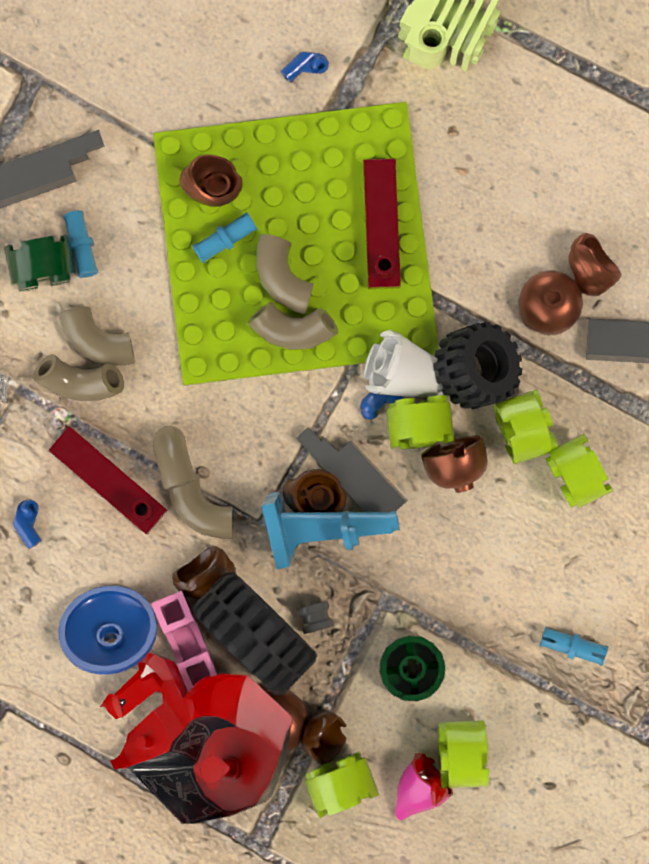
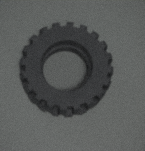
M233 571L225 573L194 605L193 613L199 621L245 668L276 695L286 693L316 662L317 653Z

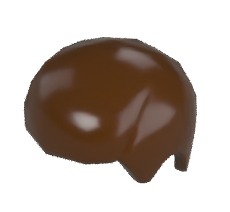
M323 712L312 717L302 731L301 745L303 751L320 765L331 762L346 743V737L341 731V726L345 728L347 726L346 723L334 712Z

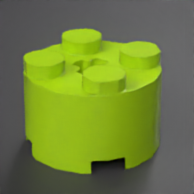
M537 389L508 398L493 406L498 429L502 431L506 442L504 446L513 464L549 454L558 448L553 432L549 433L548 427L553 426L552 418L547 407L541 409L543 403Z
M446 395L427 397V400L420 401L415 404V398L395 400V403L389 404V409H386L391 450L401 447V450L433 447L436 444L435 442L444 441V444L455 442L450 402H447Z
M584 433L558 446L557 449L550 452L551 456L545 458L555 478L562 477L565 485L561 486L560 489L570 508L577 506L580 509L614 491L609 483L603 484V482L609 479L595 451L591 450L590 446L584 447L583 444L589 442Z
M484 720L438 723L441 788L488 786L489 769H486L488 742Z
M360 751L341 758V760L336 762V767L332 768L329 762L305 773L307 777L305 783L318 818H322L326 814L330 816L357 806L362 799L367 797L373 799L380 795L367 760L361 756Z

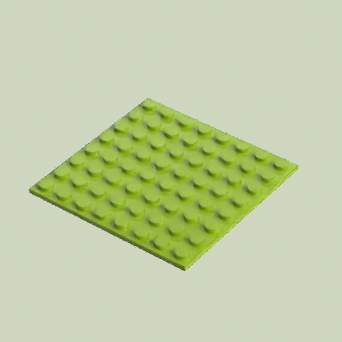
M407 102L153 133L183 386L366 364L374 343L381 344L384 337L380 335L387 330L398 332L429 354L435 355V351L439 347ZM217 155L233 163L237 173L242 177L243 188L238 197L230 203L220 207H210L198 203L187 196L179 183L181 171L198 156ZM396 158L401 288L368 289L363 160ZM247 212L258 230L253 231L234 243V248L231 250L226 248L208 259L205 263H202L192 245H196L217 231L215 228L218 226L225 227ZM261 234L272 235L289 241L291 243L288 255L290 270L297 278L314 284L305 314L295 312L277 303L262 286L256 268L257 244ZM269 302H272L285 315L294 318L305 317L316 309L322 308L334 320L338 328V334L312 349L289 350L270 344L257 334L247 322L253 314Z

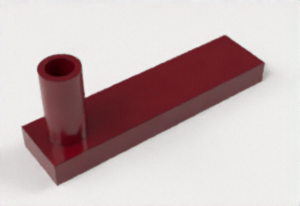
M396 158L363 160L368 289L401 288Z
M70 426L48 450L146 535L168 512L163 505Z

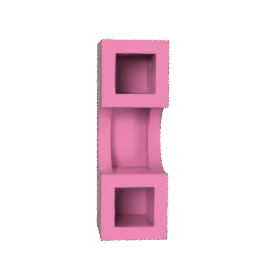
M182 590L151 603L161 629L173 650L178 669L188 692L203 678L218 675L219 673L190 604Z

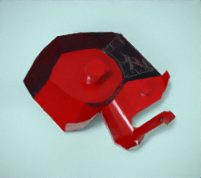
M150 652L138 663L139 671L115 694L109 693L100 707H105L108 713L117 720L126 716L154 692L162 693L163 704L155 708L128 733L126 743L120 755L116 759L110 760L114 770L129 769L181 824H197L230 817L265 803L273 795L285 761L293 720L248 675L218 674L216 676H207L198 681L188 692L175 661Z

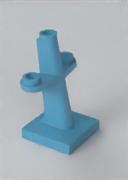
M280 491L267 494L261 505L277 570L290 567L295 556V548L301 543L343 539L346 550H354V546L360 545L359 537L391 534L394 531L400 530L396 511L285 512Z

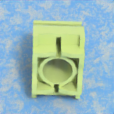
M414 0L407 7L400 21L401 30L398 38L408 45L403 58L422 68L434 69L441 65L450 47H452L450 64L456 66L461 54L464 53L461 69L467 72L471 63L477 65L484 51L483 46L486 42L484 36L491 37L497 26L501 13L497 9L499 0H491L486 10L484 9L486 0H476L475 4H473V0ZM431 43L434 44L436 47L431 48L426 46V44Z

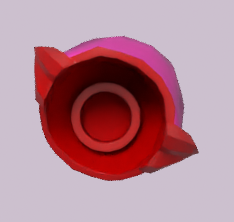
M415 753L413 760L400 777L395 815L400 821L405 820L411 815L434 809L445 803L453 795L452 788H441L440 771L433 766L436 761L431 757H426V754Z

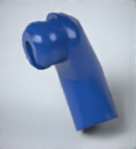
M301 52L280 72L292 83L302 72L312 74L325 73L329 68V62L323 54Z
M370 392L360 403L361 415L365 419L373 420L378 417V410L385 403H395V400L404 399V396L382 395Z
M32 499L22 501L18 505L13 521L14 529L28 549L42 542V539L33 527L39 506Z

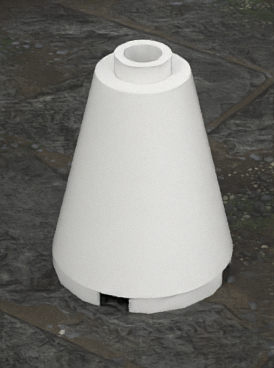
M392 330L384 331L380 335L384 337V340L380 345L374 343L366 361L364 378L368 379L370 386L365 385L366 390L374 394L425 399L431 396L444 395L441 391L443 388L442 384H438L436 377L439 376V371L434 370V363L437 362V358L398 332Z

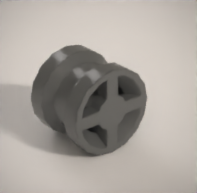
M328 601L297 609L298 615L304 621V626L302 627L304 634L335 626L333 619L329 618L328 615L330 607Z

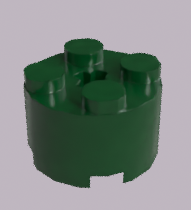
M68 235L60 236V242H54L53 236L22 241L20 242V249L13 250V245L4 247L11 286H18L19 292L38 289V283L50 281L51 286L70 283V276L76 274Z
M405 636L394 640L385 648L380 658L379 674L383 685L393 696L403 701L418 702L431 697L439 689L445 678L446 664L442 652L433 642L421 636ZM409 659H415V664L420 663L421 670L416 672V677L409 678V673H403V666L408 665Z

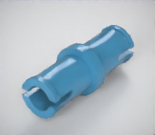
M81 210L66 213L63 219L66 223L71 252H73L78 270V277L87 278L96 275L99 271L96 267L92 246L94 245L93 238L88 235L83 216L84 213Z
M245 212L244 215L225 227L218 226L215 228L217 230L215 233L196 245H192L201 262L205 263L224 249L228 248V250L234 248V243L258 229L249 214Z
M545 627L540 647L568 654L567 658L574 659V657L600 666L604 664V658L609 646L580 638L581 635L574 633V636L549 627Z

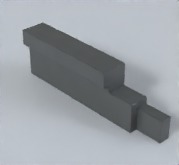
M97 130L0 164V209L77 182L71 166L89 160L87 153L105 147L100 131Z
M589 319L587 323L586 360L649 363V322Z
M309 427L296 438L326 471L339 479L341 487L364 512L397 511L408 501L352 440L338 451L327 438L321 441Z

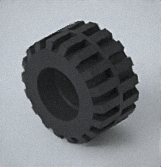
M482 322L450 332L446 335V338L440 341L438 345L441 349L436 350L434 355L437 358V362L434 363V370L439 371V376L436 377L438 384H442L443 388L441 391L446 396L450 395V401L453 404L460 403V407L464 409H478L502 402L515 393L514 388L519 387L521 381L518 379V376L522 375L523 368L519 365V362H522L521 354L518 355L516 351L518 348L516 342L510 340L511 335L507 331L502 332V327L497 324L491 325V322ZM475 357L480 363L481 374L476 367Z

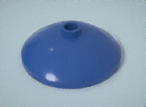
M102 586L81 594L66 608L59 624V641L65 656L77 668L92 674H116L134 667L147 656L156 640L157 620L151 604L138 592L122 586ZM109 639H116L115 642L106 643Z

